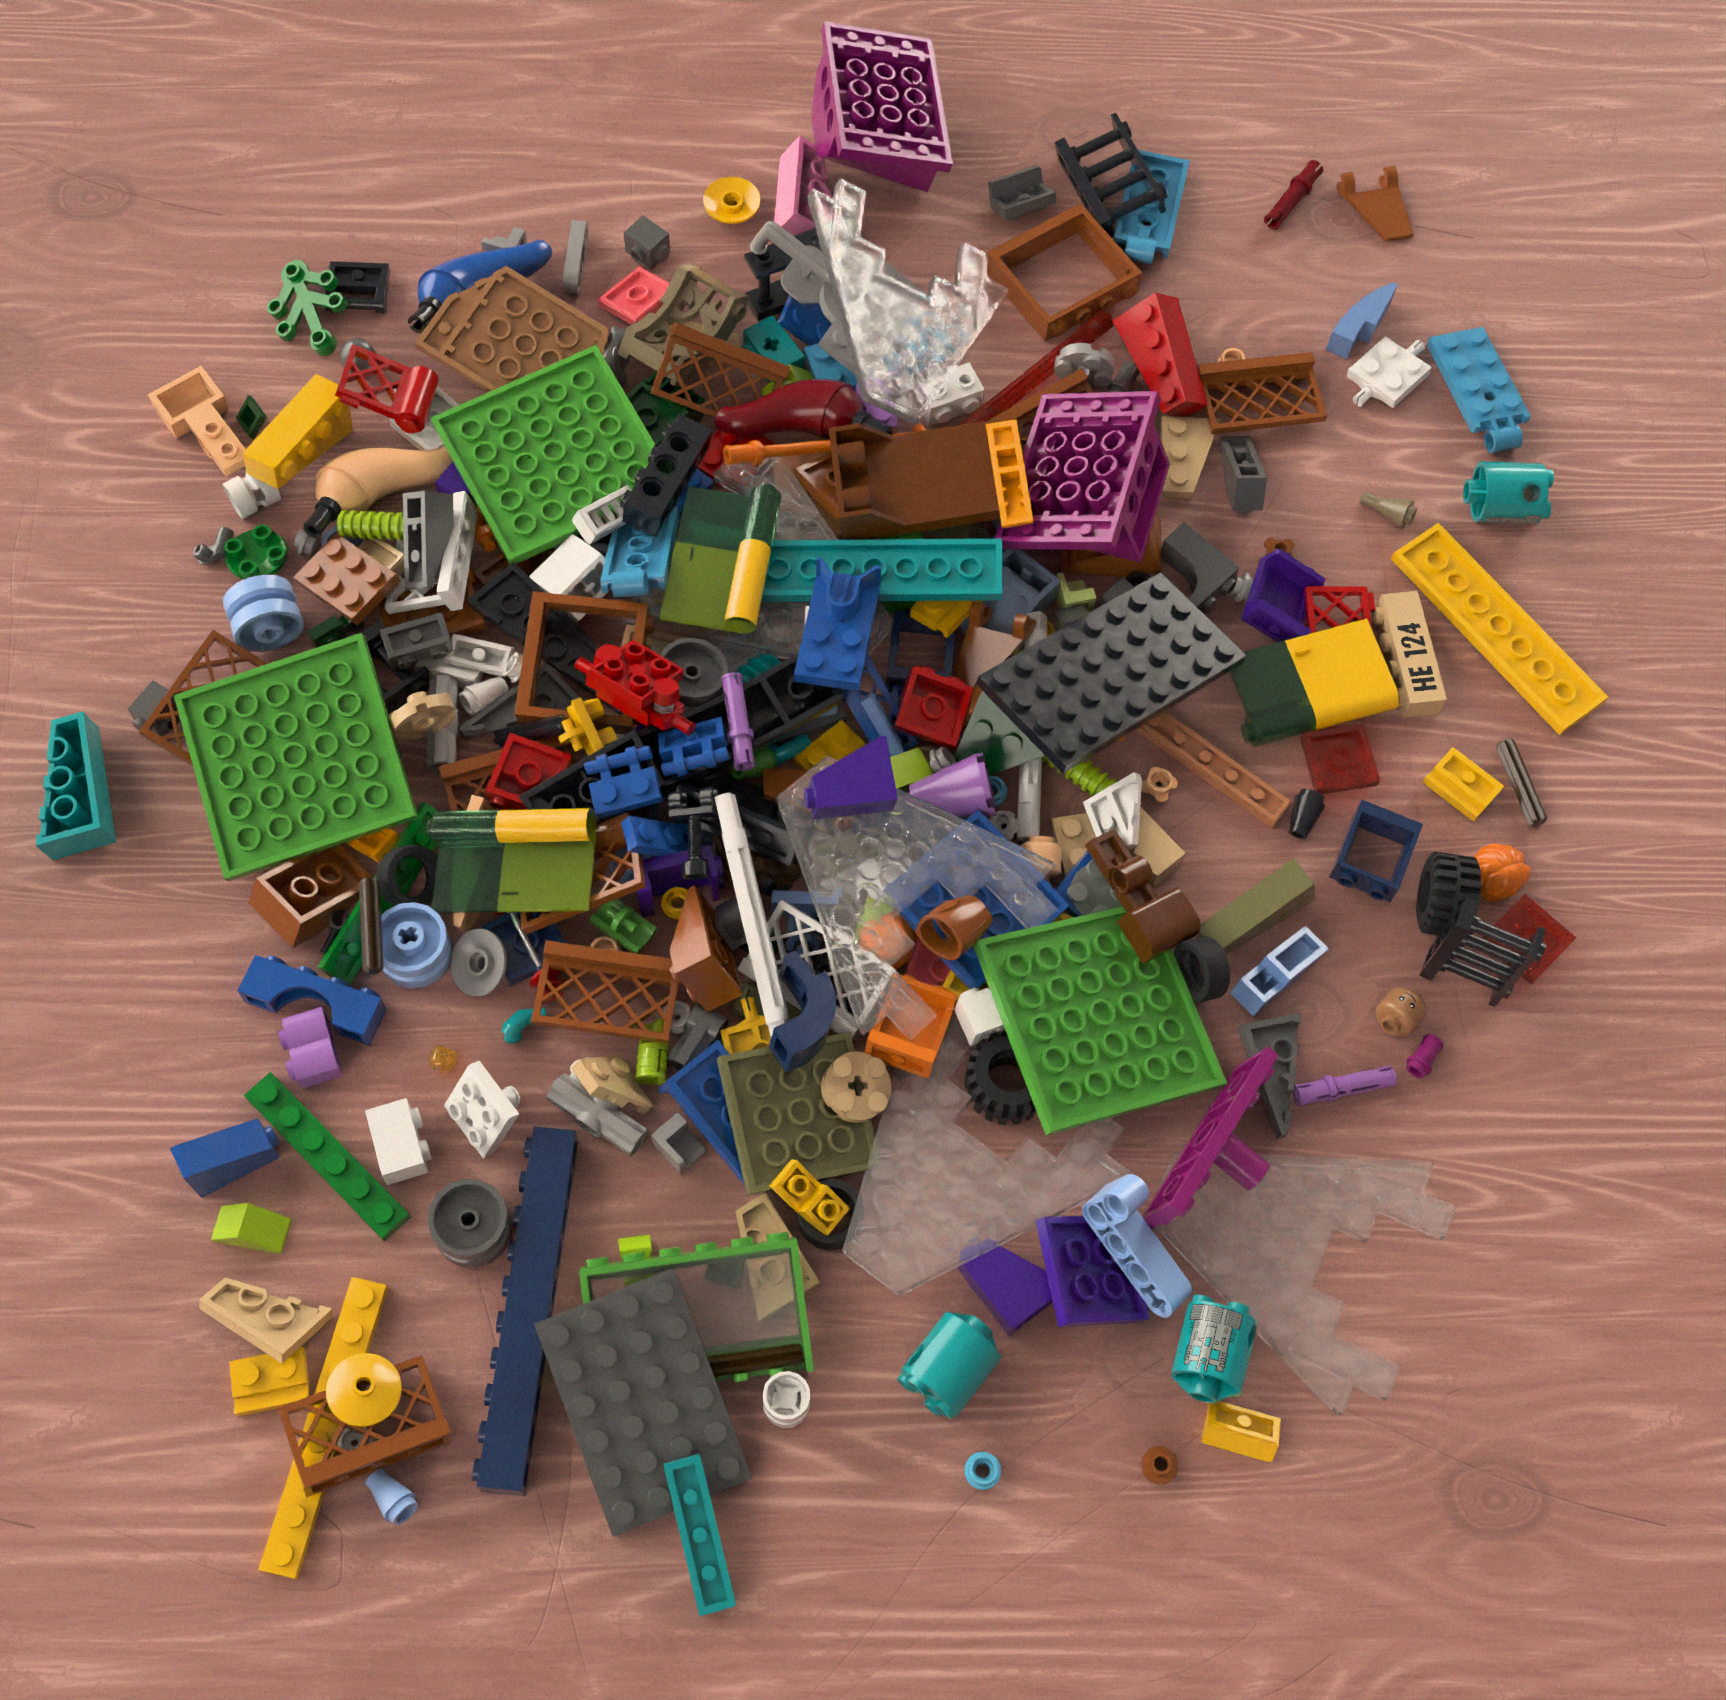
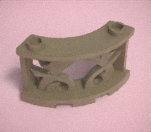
M693 263L679 265L667 290L660 299L661 303H663L662 307L656 314L649 312L637 323L626 327L618 354L625 359L635 357L658 371L670 337L671 325L674 322L686 323L692 321L699 314L702 320L703 333L726 342L737 323L745 317L749 296L738 292L703 272L702 268ZM697 281L709 287L704 294H702L697 286ZM717 292L729 298L722 313L717 312L719 307L722 306L721 299L712 301L708 306ZM685 305H688L689 311L681 312ZM663 335H666V336H667L665 342L663 341V337H662V338H659V337H660V336H663ZM674 345L671 356L676 367L691 360L685 347ZM693 351L695 358L700 355H703L701 353ZM707 356L697 361L701 371L713 358ZM669 362L665 372L672 369ZM693 363L678 370L683 383H690L698 374ZM674 372L667 375L671 379V385L674 387L680 386Z

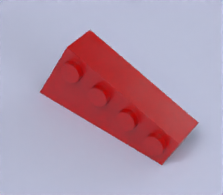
M1155 292L1112 320L1150 391H1158L1161 398L1159 408L1163 414L1188 417L1208 405L1177 297Z

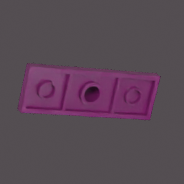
M1266 1047L1234 1067L1226 1080L1227 1084L1221 1088L1142 1217L1151 1229L1161 1224L1168 1225L1174 1217L1178 1215L1183 1217L1191 1210L1195 1203V1199L1192 1197L1196 1190L1201 1189L1210 1179L1212 1173L1209 1169L1213 1163L1247 1191L1255 1188L1268 1172L1270 1164L1236 1137L1232 1131L1244 1111L1249 1110L1258 1100L1259 1094L1257 1090L1260 1085H1264L1275 1071L1272 1066L1279 1055L1271 1048Z

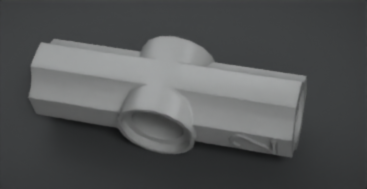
M436 675L435 678L430 679L429 695L448 693L456 712L455 719L441 731L434 734L432 729L425 731L426 738L428 739L427 767L429 771H434L438 774H441L439 766L457 761V738L461 736L459 731L461 717L458 709V680L448 675Z
M565 1073L554 1081L546 1095L548 1101L575 1118V1122L587 1133L596 1138L603 1137L629 1156H632L639 1150L648 1135V1129L621 1112L619 1106L612 1104L606 1099L602 1100L591 1096L583 1085Z

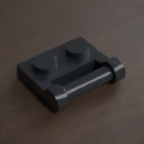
M330 261L329 270L338 278V285L331 291H325V295H330L333 292L375 294V298L344 297L347 300L346 309L375 310L376 313H386L390 278L389 263Z

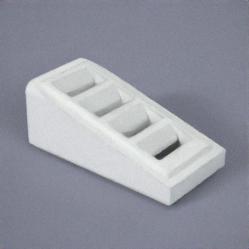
M628 485L576 512L572 522L588 545L602 539L626 524L622 522L624 509L620 507L618 499H622L627 490L631 491ZM608 505H611L618 518H615ZM598 511L601 513L607 524L603 523V521L597 514Z

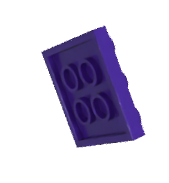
M1084 1216L1042 1217L1035 1221L1058 1327L1142 1323L1150 1319L1147 1304L1089 1226Z

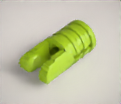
M659 1018L650 1025L646 1024L644 1026L648 1031L663 1033L664 1021ZM639 1040L637 1073L635 1075V1080L638 1083L661 1085L666 1082L668 1044Z

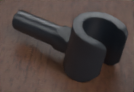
M344 909L335 910L329 915V923L332 927L320 950L325 954L350 916L348 914L342 923L341 917Z

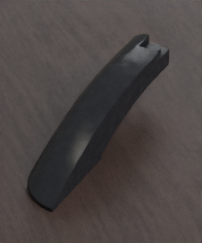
M799 652L743 684L749 728L753 730L754 739H751L753 753L846 701V697L840 688L794 682V672ZM724 694L683 713L684 718L695 724L722 717L727 739L729 724ZM651 725L639 731L634 729L523 793L519 798L529 810L592 808L594 810L589 783L600 781L601 775L596 773L588 776L584 763L596 760L598 755L607 754L611 756L625 752V748L632 746L637 748L650 746L653 758L641 761L642 769L654 766L663 798L668 796L670 792L676 791L681 782L692 785L734 764L732 746L727 740L726 748L729 760L718 762L716 767L707 769L704 766L689 770L687 775L678 777L677 774L664 777L661 764L664 763L659 753L658 734L677 728L671 727L661 730ZM629 765L612 769L613 777L631 772ZM633 810L602 817L599 819L596 816L597 824Z

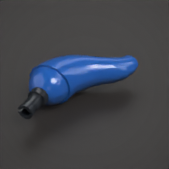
M538 239L514 247L457 257L429 269L418 281L417 294L419 306L418 310L408 319V324L415 320L409 327L416 333H422L449 295L455 292L459 294L474 286V282L482 278L491 277L495 271L505 266L525 278L533 275L545 266L552 257L551 246L544 240Z

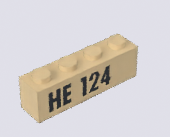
M1418 591L1381 594L1375 611L1372 612V619L1374 625H1378L1380 632L1379 646L1381 651L1385 652L1387 667L1398 691V707L1400 708L1402 718L1438 715L1446 703L1447 697Z

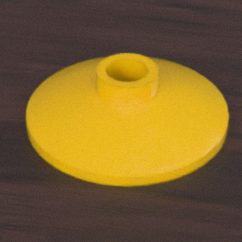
M724 177L712 182L707 187L703 196V204L706 212L713 219L726 224H738L751 219L758 212L760 194L758 189L746 179Z
M371 1353L356 1354L340 1362L330 1374L326 1385V1398L331 1412L343 1423L354 1427H369L387 1419L396 1409L402 1392L401 1379L394 1365L384 1357ZM365 1380L371 1386L367 1391H360L356 1387L357 1384Z

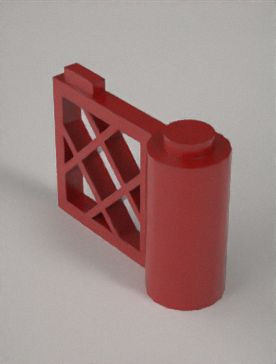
M352 344L335 396L341 398V403L358 409V406H362L394 419L400 429L406 433H418L425 428L439 378L430 368L424 366L410 368ZM356 356L367 361L371 368L360 371L353 361L354 357ZM390 370L400 374V380L389 383L383 372ZM375 374L382 386L371 389L364 377ZM357 380L363 391L355 393L345 389V385L348 382ZM386 392L393 402L392 406L380 403L375 395Z
M1367 586L1305 587L1307 627L1311 629L1310 634L1316 632V626L1321 621L1331 628L1340 626L1328 616L1335 607L1349 617L1342 625L1349 624L1352 620L1356 622L1367 619L1371 627L1370 612L1375 611L1374 593H1368ZM1313 596H1324L1332 604L1323 612L1314 604ZM1346 596H1359L1360 607L1355 612L1342 602Z

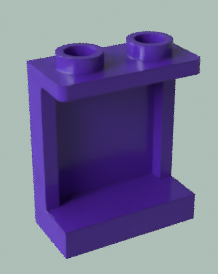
M1276 549L1259 561L1241 620L1288 649L1285 640L1308 635L1311 632V629L1303 625L1306 617L1305 587L1323 586L1326 579L1316 573L1314 569L1305 566L1293 558L1289 553Z
M711 845L701 847V858L709 863V877L703 879L682 878L681 863L688 860L689 850L643 859L646 887L636 891L643 918L655 915L653 897L664 895L665 892L674 887L689 889L694 885L696 887L707 885L710 887L713 901L720 900L719 889L724 888L722 877L724 873L720 856H713Z

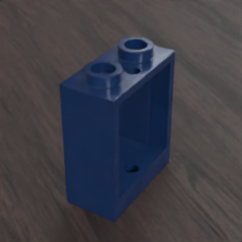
M910 610L894 611L886 686L890 693H892L893 684L904 685L907 672L911 669L896 667L900 632L943 636L944 634L939 630L935 632L911 618ZM955 631L946 638L943 671H935V674L946 678L951 676Z
M1361 800L1353 814L1329 877L1337 880L1342 886L1354 887L1367 892L1374 899L1391 902L1400 888L1423 824ZM1358 828L1403 845L1390 881L1345 863Z

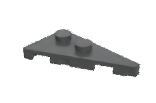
M548 663L540 668L534 707L567 710L566 708L572 705V700L580 698ZM519 684L459 727L460 734L467 739L494 733L497 729L518 725L519 723L514 713Z
M1300 1013L1245 1023L1238 1028L1248 1059L1266 1047L1271 1048L1279 1055L1272 1066L1275 1069L1272 1077L1259 1087L1276 1139L1286 1137L1288 1126L1291 1123L1292 1111H1289L1290 1096L1294 1091L1295 1057L1298 1054L1299 1047L1296 1039L1298 1026L1301 1024L1302 1019Z

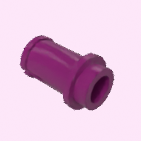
M1424 1035L1414 1055H1410L1406 1059V1070L1412 1076L1420 1079L1424 1078L1425 1075H1430L1432 1072L1431 1065L1444 1047L1443 1042L1434 1035Z

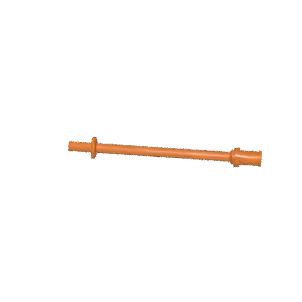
M915 424L912 432L908 433L926 431V429L921 424ZM897 433V434H892V436L901 435V434H907V433ZM753 440L749 444L725 445V448H723V459L727 466L741 463L761 465L765 458L831 452L830 440L764 446L758 440Z

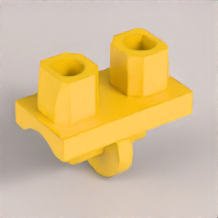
M580 697L572 700V705L566 708L570 718L561 722L566 732L558 737L561 744L571 742L575 752L585 748L589 756L618 739L611 726L599 731L595 729L592 721L605 715L599 698L583 702Z

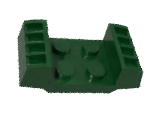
M655 371L648 379L641 381L627 397L654 443L660 446L666 425L668 423L673 424L679 414L698 423L704 414L651 394L650 392L658 372ZM665 376L659 390L671 394L680 390L681 387L671 385V379ZM687 390L693 403L699 405L706 402L704 397L699 396L693 390ZM684 393L676 395L686 400Z

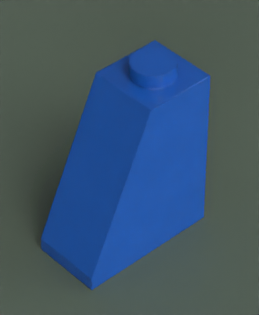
M257 1118L175 1145L170 1150L184 1180L203 1198L278 1159L279 1156L275 1146L279 1145L280 1142L271 1125L265 1128Z

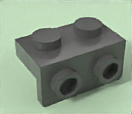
M1038 165L988 182L991 208L1005 220H1015L1023 214L1031 211H1042L1046 206L1056 203V192L1043 183L1042 170Z
M442 612L380 630L392 669L397 667L399 669H408L415 666L418 661L428 658L430 660H439L446 657L449 652L454 651Z

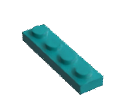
M700 1454L663 1463L699 1616L736 1606Z

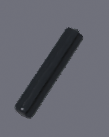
M561 714L497 729L494 732L495 738L493 741L496 745L499 744L503 748L509 733L532 741L566 733L561 722L569 717L566 718Z

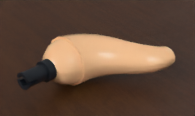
M444 446L433 450L364 448L346 452L326 463L315 476V493L318 502L315 505L313 514L303 524V529L309 536L319 538L329 523L334 522L338 518L342 510H347L349 513L352 510L358 513L360 511H367L376 501L386 495L402 489L434 483L453 461Z

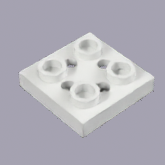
M477 1061L468 1065L444 1107L447 1109L450 1117L455 1120L467 1136L470 1144L475 1147L484 1159L495 1153L519 1116L515 1108L520 1104V1096L518 1091L512 1086L501 1090L482 1063Z

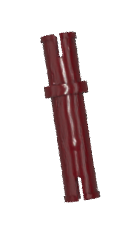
M1310 160L1302 172L1292 178L1290 187L1264 217L1265 224L1271 218L1273 219L1267 225L1273 230L1279 229L1302 197L1312 191V185L1324 171L1323 166H1320L1315 171L1321 163L1316 160Z

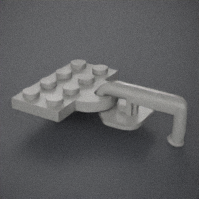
M766 222L751 242V251L757 255L764 254L768 249L767 243L770 240L793 258L781 275L783 289L801 304H820L824 316L832 324L818 343V346L863 382L867 381L926 293L880 256L874 261L865 276L856 271L845 269L836 272L833 261L819 249L810 245L805 246L776 222Z

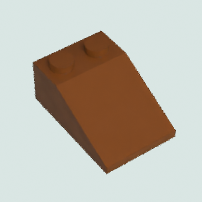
M1156 512L1141 563L1090 550L1062 549V571L1064 573L1126 577L1134 571L1146 574L1162 572V527L1160 517Z
M337 845L307 856L295 857L257 877L249 904L294 948L326 928L330 924L329 915L333 911L338 909L346 911L359 900V882L364 877H373L341 845Z
M694 885L688 889L670 946L672 965L669 966V969L676 983L684 984L691 1000L694 1003L699 1002L707 1012H710L743 995L733 951L714 926L715 910Z

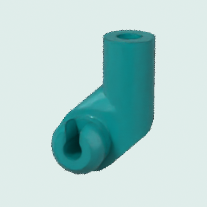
M802 733L779 747L774 744H770L767 747L774 752L776 766H779L801 753L811 744V741L806 734Z
M542 1007L541 1015L547 1016L546 1007ZM533 1008L518 1010L503 1023L501 1032L504 1033L506 1043L514 1044L522 1040L521 1031L526 1026L534 1025L531 1024Z

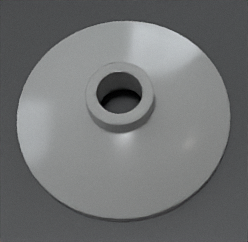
M473 929L460 937L452 951L451 973L455 984L462 992L477 997L488 995L500 985L505 975L507 965L506 951L502 941L496 934L486 929Z

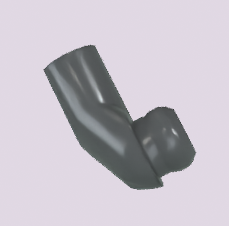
M220 527L215 543L209 547L205 544L197 545L193 550L194 558L202 565H211L225 558V543L233 538L234 532L227 527Z

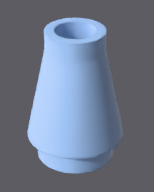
M383 1468L373 1472L366 1480V1485L371 1490L385 1521H391L394 1525H400L416 1512L418 1508V1503L415 1501L416 1495L388 1475Z

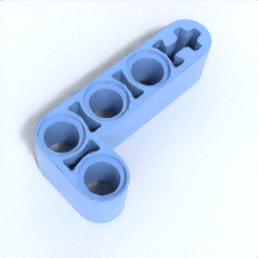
M1128 1174L1106 1184L1083 1205L1082 1213L1089 1226L1148 1307L1156 1315L1167 1318L1191 1295L1192 1287L1186 1276L1137 1210L1149 1199L1150 1193L1146 1183L1138 1176Z

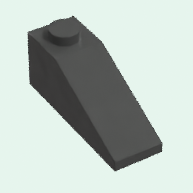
M1220 436L1226 491L1232 510L1241 513L1262 511L1267 476L1250 436Z
M431 491L403 493L405 589L432 588L454 527L453 494Z

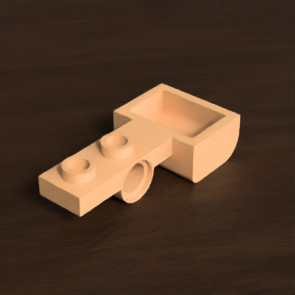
M202 366L148 394L154 409L173 436L177 439L192 431L203 451L210 459L214 460L226 477L245 467L242 453L246 449L220 416L229 410L226 399Z

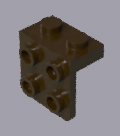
M713 834L712 840L715 844V852L717 856H720L727 872V880L734 888L723 838ZM749 849L760 894L772 896V890L788 891L792 888L793 883L803 876L798 864L792 863L788 866L773 859L763 858L762 854Z

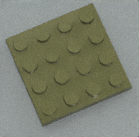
M850 1032L828 1036L823 1048L812 1060L786 1073L769 1047L721 1055L717 1058L747 1196L773 1191L769 1185L791 1159L798 1160L817 1181L882 1167L871 1119L859 1123L842 1120L831 1106L828 1107L822 1097L821 1081L826 1069L843 1054L855 1052ZM855 1078L854 1082L848 1084L849 1089L855 1090V1095L860 1096V1092L864 1090L863 1084L860 1083L859 1079Z

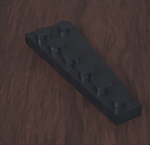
M513 562L467 599V604L476 613L525 647L533 591H544ZM549 610L542 660L589 694L598 698L596 690L586 685V674L575 669V663L580 657H584L593 663L596 650L600 647L564 611ZM599 698L603 704L620 716L623 714L622 711H618L617 708Z

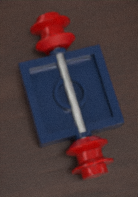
M500 880L490 886L489 892L486 894V900L488 902H495L492 912L503 916L482 925L481 928L493 932L502 941L507 957L505 976L510 986L532 977L529 985L536 988L539 984L546 940L566 942L556 923L526 934L521 930L520 912H498L502 881ZM533 912L531 920L540 917L543 912ZM550 969L548 980L554 988L566 982L565 980L557 979L561 970ZM546 987V990H545V995L550 992V991L547 989V987Z

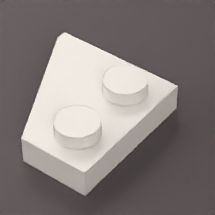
M1133 772L1083 802L1096 837L1115 828L1129 851L1138 846L1142 786L1140 774Z

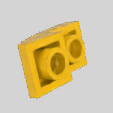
M791 1159L769 1185L799 1215L827 1236L850 1209L827 1185L820 1184L798 1160Z

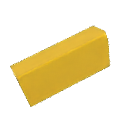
M1221 1401L1215 1404L1209 1403L1201 1441L1206 1445L1271 1462L1279 1447L1281 1418Z

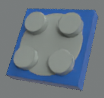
M1088 850L1055 889L1070 905L1066 911L1073 918L1122 907V904Z

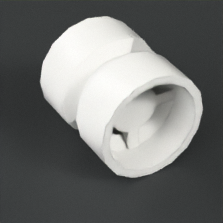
M247 472L243 479L236 476L222 483L227 497L241 519L257 513L258 506L260 505L267 508L281 500L278 489L248 475Z
M791 1371L779 1372L773 1375L765 1384L763 1390L764 1413L773 1425L781 1428H793L801 1424L807 1417L810 1408V1388L806 1380L799 1374Z

